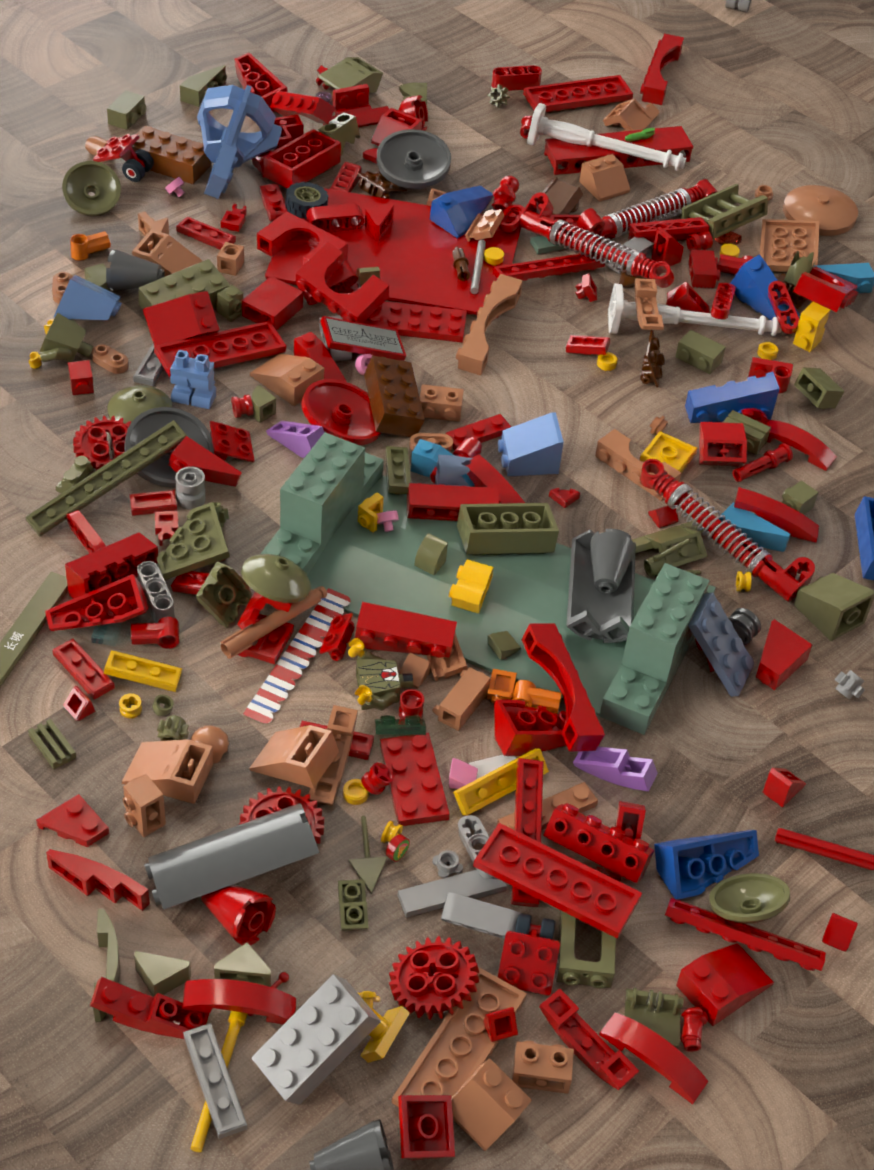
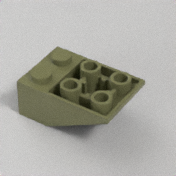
M347 57L321 73L318 78L323 80L325 85L335 89L367 84L369 86V93H376L383 72L359 57Z

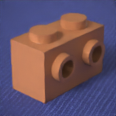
M422 384L420 401L424 418L460 422L464 389Z
M147 774L134 778L123 786L124 798L122 800L126 807L124 817L130 827L135 826L144 838L166 825L163 793Z
M517 1041L512 1081L521 1088L568 1094L572 1081L574 1049L558 1044L548 1046L534 1041Z

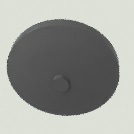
M416 129L401 130L390 134L380 143L377 150V166L387 180L398 186L411 189L427 188L439 183L447 176L451 166V153L446 143L432 133Z
M158 407L141 413L130 424L124 443L126 452L174 420L189 438L213 454L214 449L211 434L206 426L194 415L172 407ZM176 448L137 474L155 485L176 488L175 476L177 472L168 465L171 453Z

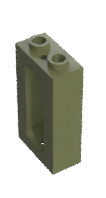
M560 910V949L557 960L556 982H564L567 985H589L598 989L611 988L615 975L616 938L602 931L601 960L599 962L577 960L574 957L576 918Z

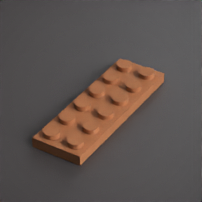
M478 967L480 982L475 983L477 992H470L472 1000H462L463 1009L457 1006L453 1007V1015L448 1012L392 1097V1104L399 1107L398 1096L451 1095L453 1097L474 1071L488 1060L500 1041H490L483 1023L485 1015L510 1007L514 1008L516 1015L526 1000L527 993Z

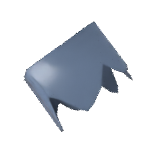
M438 455L435 485L468 486L461 475L470 472V469L465 465H469L471 463L470 460L473 458Z

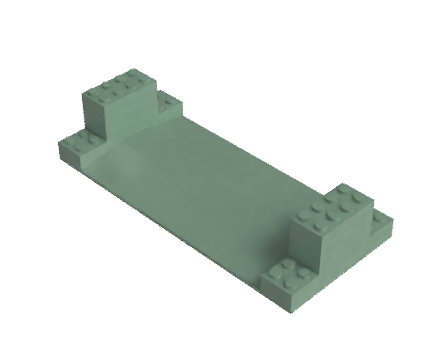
M324 432L280 488V529L261 554L283 556L296 563L307 574L312 590L323 586L326 591L330 588L348 596L351 602L348 606L342 608L348 614L353 613V616L359 617L363 601L456 621L455 634L466 662L490 672L493 669L517 673L515 682L528 680L534 683L536 688L561 693L552 677L539 664L529 658L521 640L530 623H555L559 633L562 635L565 647L570 653L573 665L578 671L582 685L587 691L590 703L595 709V714L645 735L695 638L688 625L704 594L715 592L716 587L709 585L710 580L664 563L655 581L635 573L634 620L629 627L627 640L616 643H603L604 640L592 638L591 641L584 639L566 626L571 548L556 543L555 552L466 554L457 528L458 521L407 518V494L388 493L387 477L383 476L384 459L366 453L365 447ZM378 492L384 497L383 512L397 511L399 520L392 522L393 531L385 532L384 525L377 524V530L372 533L357 522L358 505L366 498H370ZM428 533L448 542L446 562L435 575L414 566L417 551ZM467 559L494 567L493 578L479 614L452 606V598L449 597L452 584L456 585L459 580L456 578L460 565L464 566ZM508 631L521 649L500 660L488 645V635ZM561 693L560 701L564 702L563 695Z

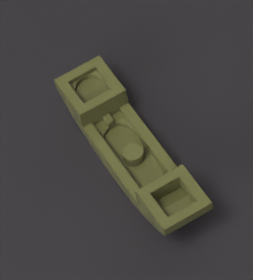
M98 909V946L107 947L106 978L119 983L120 958L116 932L105 910ZM93 1008L95 1022H101L107 1013Z

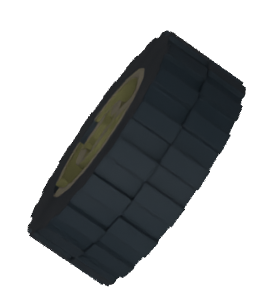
M310 182L295 183L290 185L286 192L285 207L287 211L301 219H307L306 213L310 208L327 206L328 204L327 191L317 184Z

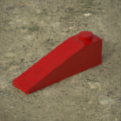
M132 574L45 610L50 631L124 622L146 613L149 606L144 589L135 575Z
M521 700L495 701V740L504 756H522L535 748L541 749V752L567 746L561 733L565 725L566 711H561L558 714L547 711V707L541 705L538 708L525 706V701Z

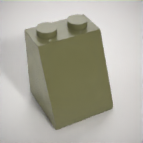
M831 573L825 577H819L808 586H802L796 593L797 597L794 606L830 641H833L865 623L874 599V590Z

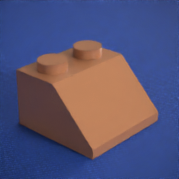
M613 154L582 163L579 182L599 202L630 192L623 164Z
M489 1058L474 1071L452 1097L453 1120L486 1151L514 1123L532 1100Z

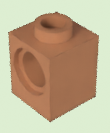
M225 242L217 255V269L221 273L236 276L244 263V246Z

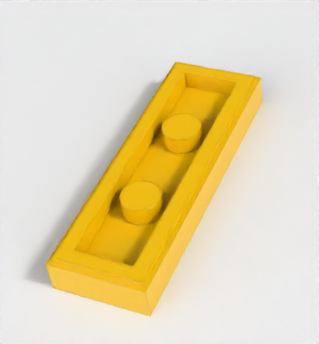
M111 650L104 668V674L176 692L182 668Z

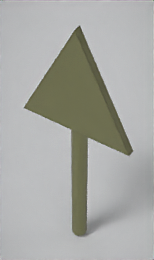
M362 816L365 858L348 859L358 876L361 879H365V886L372 894L388 857L370 858L366 816Z

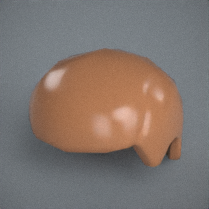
M205 725L197 729L191 737L192 741L213 747V763H218L222 755L228 750V736L219 727Z

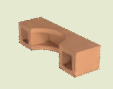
M613 429L598 440L595 457L659 500H664L663 496L659 495L655 489L646 488L641 484L640 476L644 462L636 459L630 453L631 439ZM662 462L664 470L677 481H680L681 472L666 462Z

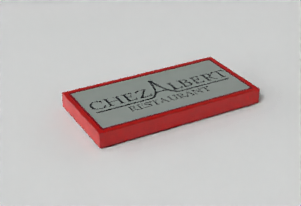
M323 316L320 321L329 349L357 354H371L400 361L406 358L404 347L396 329Z

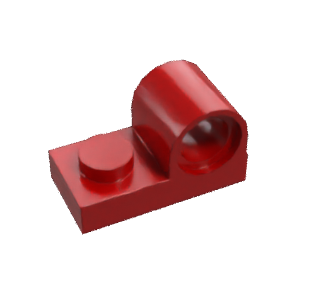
M752 357L748 377L756 376V378L765 377L766 373L774 372L780 388L779 393H784L789 386L793 364Z

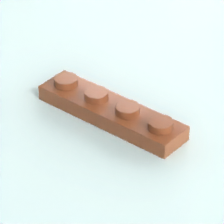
M585 782L542 801V830L546 829L554 809L561 804H571L579 809V813L597 806L598 799ZM515 812L498 819L497 825L501 823L514 829Z

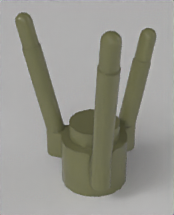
M686 539L668 550L644 560L643 564L647 575L650 577L656 575L657 578L664 563L667 564L664 557L690 543V540ZM687 570V572L695 575L701 574L700 570Z

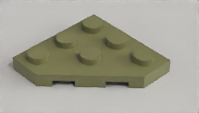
M213 502L191 509L186 516L187 521L182 527H178L169 540L170 545L165 552L161 551L158 555L157 561L164 580L230 557Z

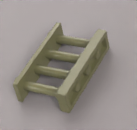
M734 184L682 207V219L702 217L709 225L712 239H715L767 215L768 197L762 195L753 200L746 199L738 195L739 185ZM725 209V210H728V211L722 212V211H719V210ZM712 215V216H714V217H713V218H708V217H705V216Z

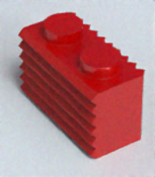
M690 250L688 265L692 287L715 288L716 281L720 280V270H717L718 258L715 257L714 251Z

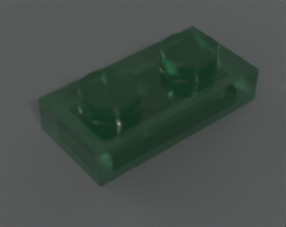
M384 715L380 719H375V734L426 735L425 720L420 719L419 716H406L405 719H395V716Z

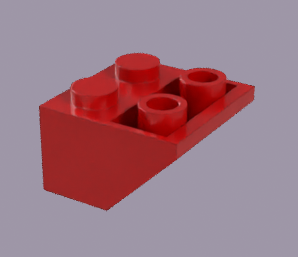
M390 108L381 116L371 143L379 146L387 136L401 130H421L422 120Z
M700 422L699 465L743 466L747 462V439L743 423Z

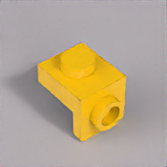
M378 492L370 498H366L358 505L357 522L372 533L377 530V514L383 512L384 497Z

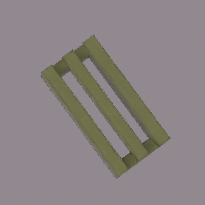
M51 718L46 720L45 725L42 723L38 724L35 730L33 728L28 729L29 737L53 769L76 759V752ZM49 730H50V732L53 734V736L56 738V740L59 742V744L62 746V748L65 750V752L67 753V755H65V754L63 753V751L60 749V747H59V746L57 745V743L54 741V739L52 738V736H51V735L49 734V732H48ZM42 734L60 759H55L39 735Z

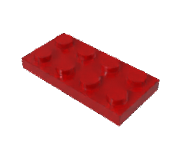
M429 733L380 739L383 762L390 768L394 776L393 781L389 784L398 825L409 826L449 820L450 813Z

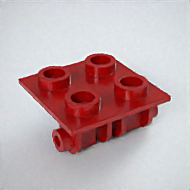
M214 421L209 422L214 454L224 461L228 456L255 462L250 431Z

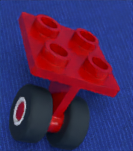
M126 134L123 137L117 138L115 136L110 138L105 147L99 149L97 155L93 158V161L97 162L122 158L126 161L122 166L123 174L132 182H139L145 176V173L154 166V160L147 151L139 149L134 152L131 147L140 138L138 134Z
M522 913L518 916L515 932H506L498 978L520 990L549 996L552 990L560 949V942L553 940L556 922L555 920L544 918L541 926L531 924V915Z

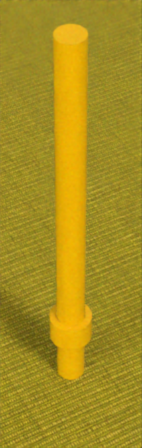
M230 1012L228 1018L230 1025L221 1050L227 1069L240 1028L245 1024L247 1013ZM206 1100L190 1147L194 1152H202L212 1120Z

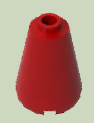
M234 884L201 896V900L231 937L242 946L246 943L249 945L257 943L260 940L257 936L262 931L267 933L275 918L276 905L272 903L273 899L271 897Z

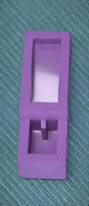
M598 747L596 751H579L573 761L575 767L602 780L648 792L658 774L653 759L630 757L626 749Z

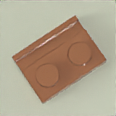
M502 209L488 210L482 216L480 213L477 214L465 234L467 241H471L472 238L479 240L493 237L504 218Z
M454 634L450 658L426 655L431 663L430 668L435 681L444 676L447 678L461 673L463 670H468L456 634Z

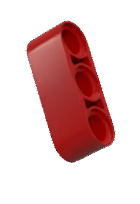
M535 65L495 68L492 74L491 87L497 88V85L500 84L502 89L506 87L509 89L508 91L540 86L542 69Z
M355 203L312 207L306 213L308 223L326 232L358 229L365 222L360 206Z
M343 261V265L328 279L326 284L331 290L339 293L352 287L358 281V277L349 263ZM303 291V297L308 305L319 303L311 294Z

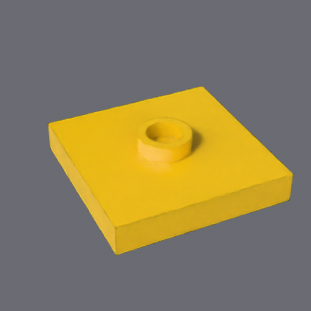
M659 431L640 455V461L645 462L648 459H657L661 462H666L682 473L696 455L698 448Z

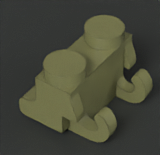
M78 456L75 458V463L64 473L63 479L55 487L57 492L63 493L89 476V472L93 471V467L87 457Z

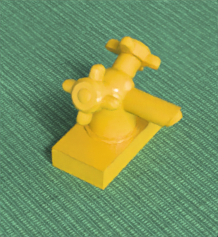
M363 991L357 993L381 1020L370 1032L369 1036L371 1038L360 1055L370 1063L385 1057L410 1013L403 1006L387 1010L382 1017L373 1009V1001L380 1002V997L375 992Z

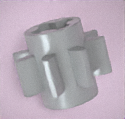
M851 670L847 674L841 671L834 679L839 683L835 689L849 700L853 695L859 698L865 691L861 687L864 680Z

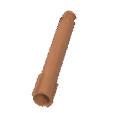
M323 586L311 589L307 598L292 604L289 612L276 610L250 627L241 629L220 642L222 652L228 659L251 647L253 642L321 602V599L327 596L326 589Z

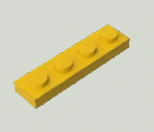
M535 748L518 757L544 761L543 775L549 772L541 749ZM518 758L453 792L462 815L468 816L516 790Z

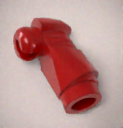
M691 1007L681 1014L684 1017V1026L680 1039L685 1051L696 1052L701 1050L702 1027L704 1024H707L708 1015L700 1007Z

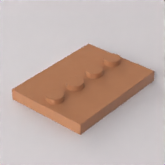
M762 219L760 255L771 271L787 273L796 251H799L800 258L803 256L808 257L810 253L814 252L812 266L818 265L819 221Z

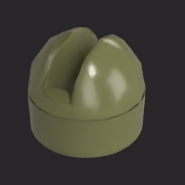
M164 694L156 696L153 702L154 713L158 716L169 715L174 706L173 699ZM160 703L164 704V708L160 707Z

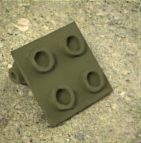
M626 988L624 1016L643 1024L666 1039L673 1046L679 1047L680 1017L684 998L676 993L675 995L662 994V991L655 993L653 990L648 992L637 990V988Z

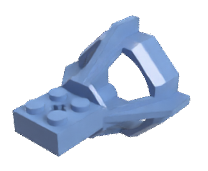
M235 85L208 88L197 115L198 124L201 126L204 153L214 163L204 194L219 199L221 192L225 194L233 175V168L240 167L242 163L276 148L282 131V127L274 124L276 116L261 96L250 92L252 86L249 85L246 86L245 90ZM219 108L234 110L228 127L216 121L209 111ZM247 115L256 122L261 131L255 133L240 132L245 116Z

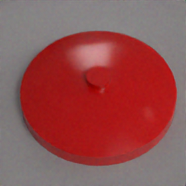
M324 379L312 383L306 389L301 405L303 413L311 425L322 426L325 433L359 446L370 444L380 436L381 432H376L368 393L361 388L345 381Z

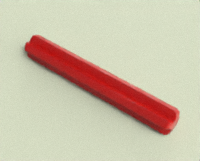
M778 828L776 832V843L874 870V855L783 828Z

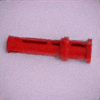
M782 443L777 449L768 450L762 457L734 469L732 472L733 478L737 482H741L767 468L775 469L780 463L792 460V450L787 444Z

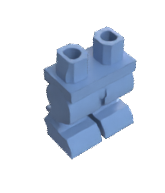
M178 350L170 368L171 383L175 384L171 393L172 402L189 405L191 402V406L210 409L216 397V387L214 386V362H209L208 355L199 354L194 359L189 357L187 351Z

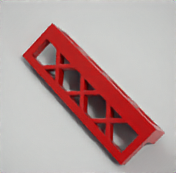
M702 217L629 223L628 241L634 237H644L650 242H654L657 227L664 229L675 240L687 239L689 234L709 231V225Z

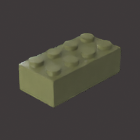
M207 259L139 287V306L144 309L188 294L208 291L212 307L216 308L217 293L229 287L230 284L213 263Z
M548 503L460 505L457 528L466 554L555 552L559 529Z

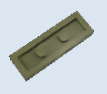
M386 446L385 459L388 493L407 494L409 483H411L408 448Z

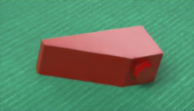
M308 332L294 339V356L308 357L324 367V379L347 382L324 343L316 335Z
M188 436L171 453L168 463L175 472L184 467H196L205 474V481L234 487L237 486L242 472Z

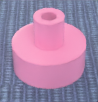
M178 177L168 184L165 189L169 195L175 192L178 197H181L185 193L181 188L185 183Z
M363 354L356 359L355 367L361 375H364L373 355Z
M397 511L377 514V524H383L385 532L393 531L392 522L399 520Z

